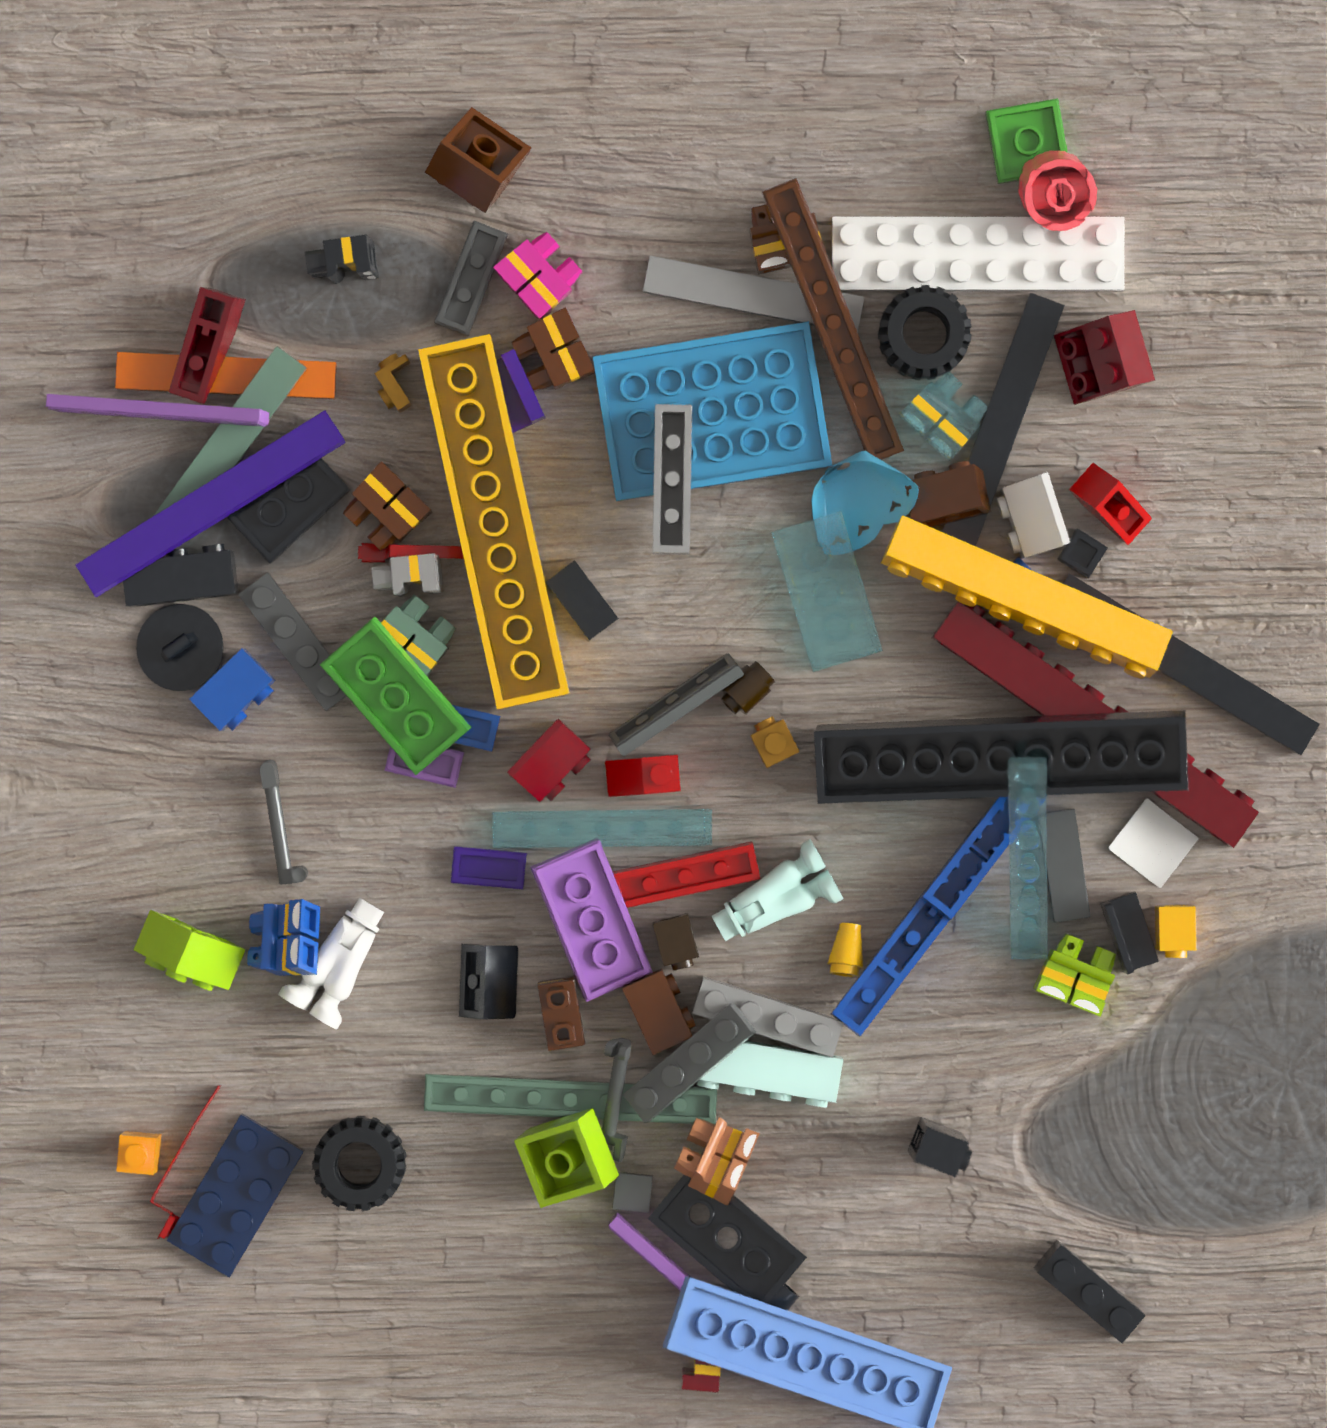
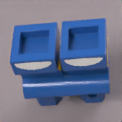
M304 899L289 900V904L283 905L264 904L263 911L250 914L249 928L251 933L258 936L262 935V944L259 947H250L248 950V966L265 970L278 976L317 975L319 942L312 939H319L320 906Z

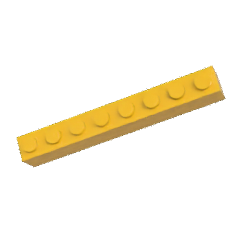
M903 515L895 526L881 564L888 566L887 570L896 576L907 578L908 575L921 580L922 586L935 592L947 591L956 595L955 599L964 605L974 607L977 604L989 609V614L999 620L1009 621L1012 619L1023 624V629L1032 634L1043 635L1045 633L1057 638L1056 642L1067 649L1076 650L1080 648L1091 653L1090 657L1095 661L1103 664H1111L1113 662L1124 667V672L1139 679L1150 678L1158 671L1173 633L1170 629Z

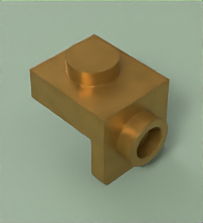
M394 353L378 364L380 370L374 374L383 386L377 392L388 409L395 406L402 413L411 407L412 404L393 375L411 364L406 354L398 357L397 353Z

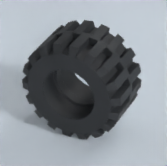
M921 285L919 288L911 287L902 294L899 293L887 306L879 323L878 339L880 340L881 353L887 358L886 362L890 367H895L898 370L897 373L903 376H911L914 380H932L949 373L963 359L971 342L972 334H970V328L972 325L971 319H968L966 314L967 309L964 304L961 305L957 301L958 297L953 293L950 295L944 292V288L938 286L937 288H931L930 285ZM929 312L936 315L943 322L946 328V339L943 346L936 352L920 354L913 351L906 344L903 338V328L907 319L913 314Z
M365 1116L348 1117L334 1124L322 1136L316 1146L314 1160L312 1161V1170L315 1172L314 1180L316 1185L319 1184L321 1187V1194L325 1198L328 1196L335 1206L347 1207L346 1210L355 1211V1209L367 1211L372 1207H379L384 1204L397 1191L406 1171L405 1149L403 1150L402 1140L399 1135L396 1136L391 1126L382 1124L380 1119L374 1117L372 1119L365 1118ZM353 1142H363L372 1146L378 1152L381 1159V1170L378 1176L370 1183H352L340 1172L338 1158L343 1148Z

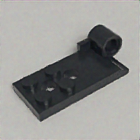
M683 1175L648 1219L734 1293L788 1311L799 1298V1295L786 1282L807 1257L735 1195L732 1196L727 1206L689 1187L691 1178ZM697 1203L706 1205L710 1211V1217L703 1225L695 1224L690 1218V1210ZM724 1227L733 1228L738 1235L736 1245L730 1249L723 1248L717 1239L719 1231Z

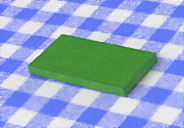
M376 617L372 618L320 664L415 775L472 728Z

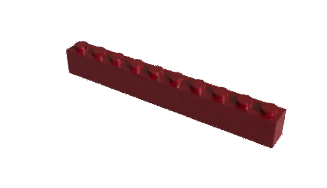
M956 602L931 637L1042 716L1128 712L1119 705L1114 710L1102 702L1105 695L1091 685L1087 684L1083 689L1073 682L1075 674L1061 664L1057 663L1054 668L1042 660L1045 653L1031 643L1027 642L1023 647L1013 640L1015 632L1001 622L997 621L995 625H992L982 618L986 612L977 605L971 607ZM1187 753L1189 790L1152 791L1151 793L1228 847L1234 848L1259 813L1252 807L1255 801L1238 789L1234 794L1222 786L1225 780L1212 770L1207 768L1204 773L1192 765L1195 759Z

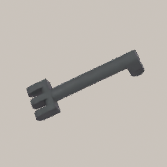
M269 759L260 766L262 788L265 789L279 884L303 882L308 876V870L305 866H291L279 790L278 767L274 760Z
M626 1038L611 1039L607 1042L604 1054L614 1057L601 1130L610 1153L612 1146H614L613 1160L622 1162L624 1159L628 1136L616 1133L631 1051V1040Z

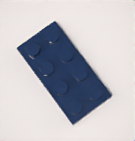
M242 1113L167 1241L230 1278L305 1150Z

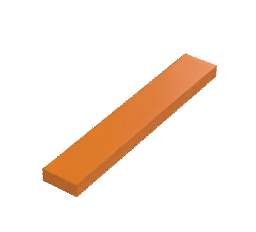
M117 352L115 389L169 392L180 355ZM225 357L209 394L241 395L267 359ZM297 360L307 369L287 397L335 399L337 363Z

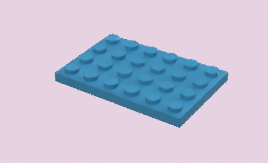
M809 321L593 356L616 502L654 496L655 404L692 405L691 489L832 466Z

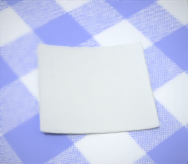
M1146 798L1111 843L1109 850L1157 887L1161 888L1199 838Z

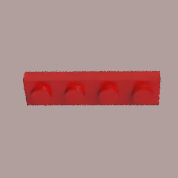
M752 841L612 871L627 908L761 879Z

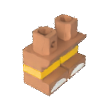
M720 1117L716 1124L696 1118L686 1140L704 1147L702 1155L683 1147L674 1169L691 1178L689 1187L728 1206L760 1133L747 1128L744 1132L727 1126L726 1121Z

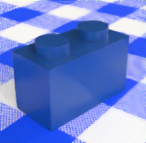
M241 648L189 700L219 731H224L227 727L233 731L247 718L244 711L253 702L259 706L273 693L274 690L270 686L276 680L246 649Z

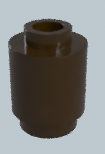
M756 661L750 666L745 665L741 669L744 675L722 690L725 694L721 698L722 702L735 715L739 711L746 715L771 692L770 687L775 683L772 676Z

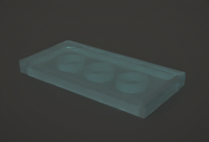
M834 512L772 531L771 535L812 672L883 651L842 512Z

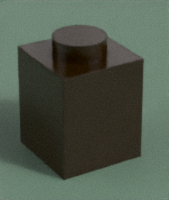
M688 913L653 922L663 965H671L673 971L693 966V959L698 958L699 953Z

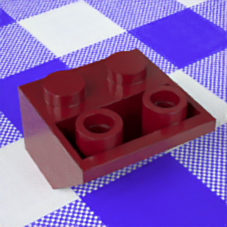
M1135 310L1109 315L1054 335L1074 405L1155 381Z

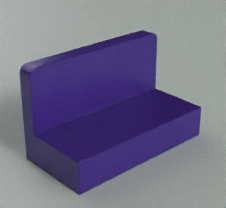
M513 349L502 354V358L497 360L512 432L515 433L546 417L521 362Z

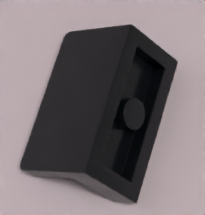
M1132 892L1100 903L1123 973L1128 975L1134 973L1135 969L1159 962L1137 893Z
M461 944L459 1017L483 1020L514 1019L516 1017L517 946Z

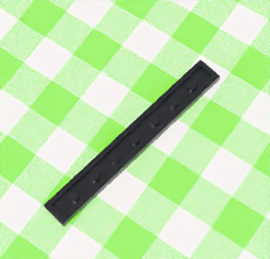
M1033 293L1029 294L968 459L970 464H975L983 470L990 506L1065 306ZM988 513L944 524L942 532L976 546Z
M1068 574L1063 582L1064 585L1141 617L1071 574ZM1171 635L1158 671L1296 754H1303L1318 729L1319 723Z

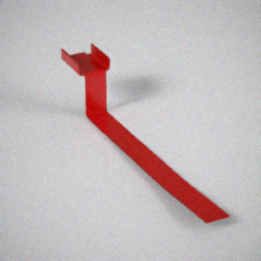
M361 543L362 546H358V559H362L361 563H385V559L390 557L433 553L439 555V558L464 559L461 546L389 545L383 551L373 543Z
M218 1085L194 1122L150 1200L152 1204L170 1213L157 1239L168 1238L180 1217L171 1210L154 1202V1199L196 1124L222 1085Z

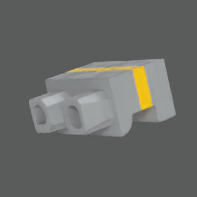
M434 553L390 558V566L372 567L374 590H393L394 595L401 597L408 593L410 585L422 584V589L425 593H444L441 558Z

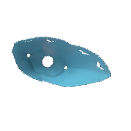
M860 451L830 466L814 487L811 499L817 541L824 554H845L869 544L876 538L884 524L898 522L902 515L907 516L918 498V485L905 474L867 451ZM844 463H850V466L845 469H837ZM911 485L912 488L909 489V496H907L905 486ZM892 501L901 504L900 507H895L892 512L890 511ZM859 525H861V526H867V525H868V526H869V529L863 530L862 533H861V535L858 536V532H859V527H858V526H859ZM836 535L846 540L845 543L837 542L835 545H831Z

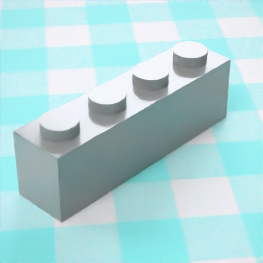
M655 404L653 554L689 555L692 405Z
M705 976L702 977L692 1014L712 1020L729 1004L735 1003L757 1031L756 1034L833 1058L843 1027V1022L835 1017Z

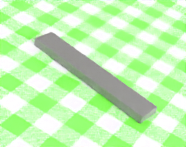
M649 256L643 293L802 323L809 321L810 325L815 326L798 284ZM842 293L858 332L865 297Z

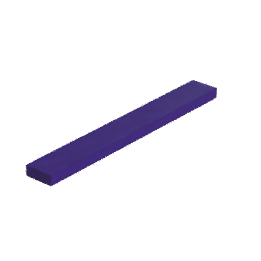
M326 410L80 561L75 566L97 598L346 442Z

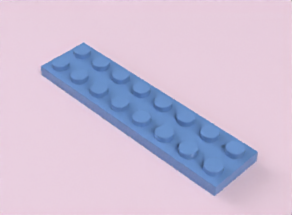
M687 1276L684 1278L662 1348L899 1428H934L952 1370L950 1366Z

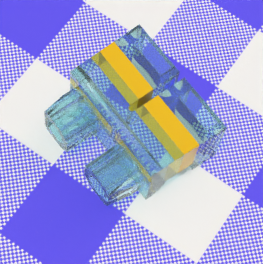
M947 372L935 383L931 381L898 416L923 437L941 416L947 413V416L926 438V441L950 462L979 428L978 422L983 417L988 406L977 396L973 395L960 408L950 398L963 384L952 373Z

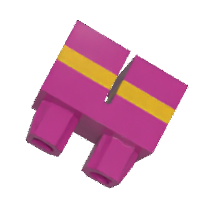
M548 232L538 236L531 243L526 239L493 267L498 276L518 295L519 299L538 320L547 317L572 292L571 286L582 274V270L570 257L556 269L546 261L560 248Z

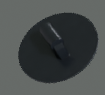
M173 604L157 610L145 621L138 634L136 648L139 664L152 682L168 690L187 691L203 685L215 674L222 661L224 645L221 631L208 613L192 605Z

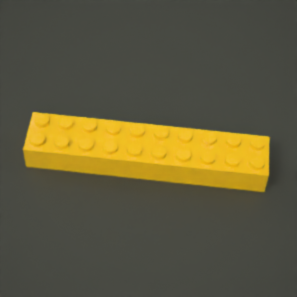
M490 334L419 349L418 352L497 710L570 694L492 337Z

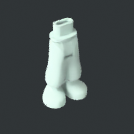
M811 839L802 843L798 860L783 861L762 879L731 899L730 902L724 903L725 909L712 915L725 941L738 934L743 937L746 935V932L749 934L783 918L804 912L814 905L818 897H823L831 903H837L844 899L828 869L811 881L801 883V879L806 875L818 872L826 867Z

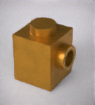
M771 716L753 725L756 732L751 734L750 737L766 768L800 752L784 719L776 722L774 717Z

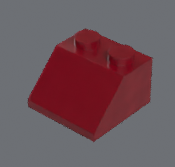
M557 719L507 773L539 802L545 797L551 802L565 788L561 780L570 771L577 775L591 760L586 755L591 748L560 719Z

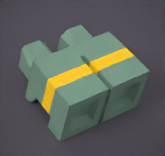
M413 595L401 608L396 606L381 624L403 649L413 636H416L405 651L428 677L439 660L448 651L449 647L446 645L451 640L456 627L440 616L429 631L426 630L418 622L430 606L416 595Z

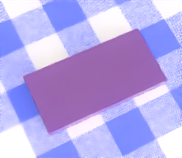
M598 838L530 867L583 999L586 1002L653 973Z

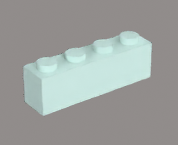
M745 1041L697 1082V1086L719 1089V1084L721 1083L733 1085V1092L755 1095V1090L757 1089L769 1091V1098L791 1101L793 1095L806 1098L805 1104L827 1107L828 1102L836 1103L843 1058L833 1055L832 1058L812 1051Z

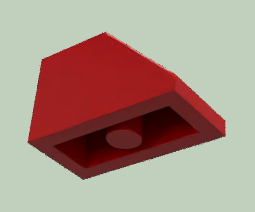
M1092 463L1069 489L1092 515L1127 545L1135 539L1152 519L1118 479L1095 463Z
M678 754L605 761L608 797L681 791Z

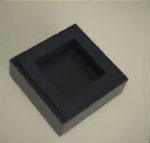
M1077 528L1069 539L1070 543L1064 547L1057 560L1089 579L1108 547Z

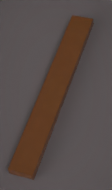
M797 178L762 191L864 451L880 460L904 451Z

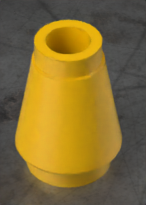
M853 923L839 924V930L837 931L827 962L828 965H831L830 974L843 977H859V970L863 969L861 925Z

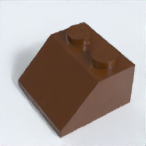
M471 107L440 142L425 173L439 184L465 199L472 206L486 213L505 190L532 147Z

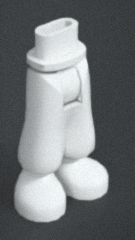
M361 898L357 900L351 911L346 910L345 914L347 917L343 916L318 949L317 975H302L301 983L282 986L278 993L283 999L307 1011L318 989L324 986V993L313 1005L309 1013L334 1029H338L342 1022L338 1011V1004L349 997L362 963L373 943L375 933H378L380 930L376 925L384 914L383 911Z

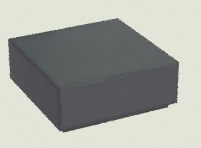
M618 1172L619 1176L615 1181L613 1209L649 1213L653 1175Z

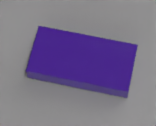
M454 846L451 883L524 889L527 853Z

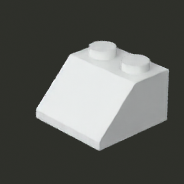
M1048 472L1000 489L1002 497L996 498L1002 519L1009 518L1012 532L1007 533L1014 554L1019 552L1021 559H1025L1070 543Z

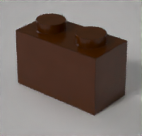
M969 461L951 464L948 471L936 474L935 471L929 470L914 475V480L912 481L918 485L919 492L915 506L910 511L911 519L932 528L991 512L983 470L975 464H970ZM911 485L905 486L907 496H909V489L912 488Z
M659 969L622 986V990L652 1055L693 1036L690 1029L695 1027L696 1024L688 1007L686 1006L681 1009L675 995L681 993L672 973L665 976L663 969Z

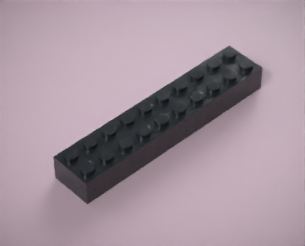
M1186 710L817 725L814 730L818 804L1189 790Z

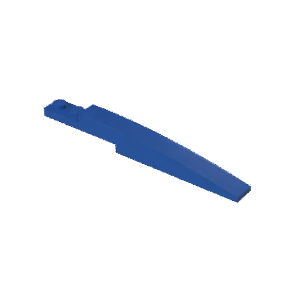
M1047 795L996 798L830 1013L833 1017L843 1022L856 1035L861 1036Z

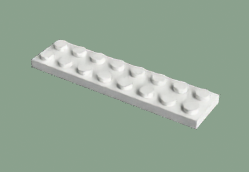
M832 217V269L841 291H906L908 288H919L921 285H930L931 288H937L938 286L944 288V291H1124V217H1085L1086 220L1082 224L1066 231H1051L1042 227L1032 217Z

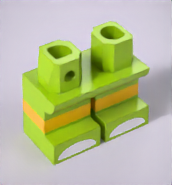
M1065 933L1058 943L1056 950L1050 949L1033 989L1101 1017L1106 996L1115 978L1111 971L1114 967L1116 953L1096 946L1090 963H1085L1077 959L1084 940Z

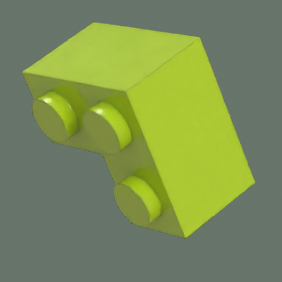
M150 910L133 950L146 957L145 964L161 971H165V968H167L165 975L184 983L187 977L193 979L192 983L194 985L212 991L214 986L229 990L246 949L225 938L198 930L175 917Z

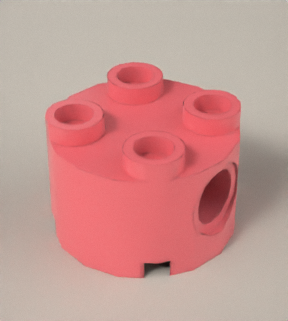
M1047 151L1036 155L1024 164L1019 177L1018 193L1023 207L1034 221L1051 231H1066L1082 224L1086 220L1085 217L1088 216L1090 211L1092 212L1096 205L1097 187L1092 174L1075 155L1065 151Z

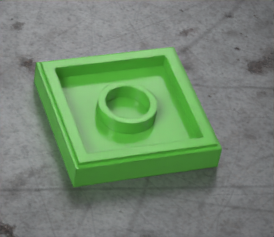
M1058 98L985 112L998 184L1019 181L1024 164L1036 155L1047 151H1065L1068 153Z

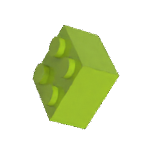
M593 1108L530 1127L514 1140L540 1208L604 1189L619 1176Z

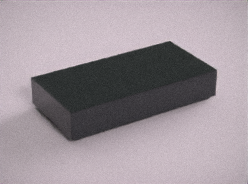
M575 560L546 581L547 585L589 640L619 619Z

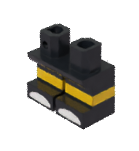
M367 234L324 240V249L305 252L307 273L312 275L314 279L328 277L335 284H338L344 279L345 272L355 270L364 280L379 278L375 245Z

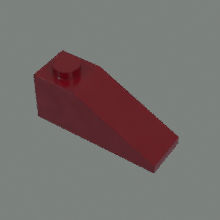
M200 287L169 393L202 404L205 403L235 336L246 299L213 288Z

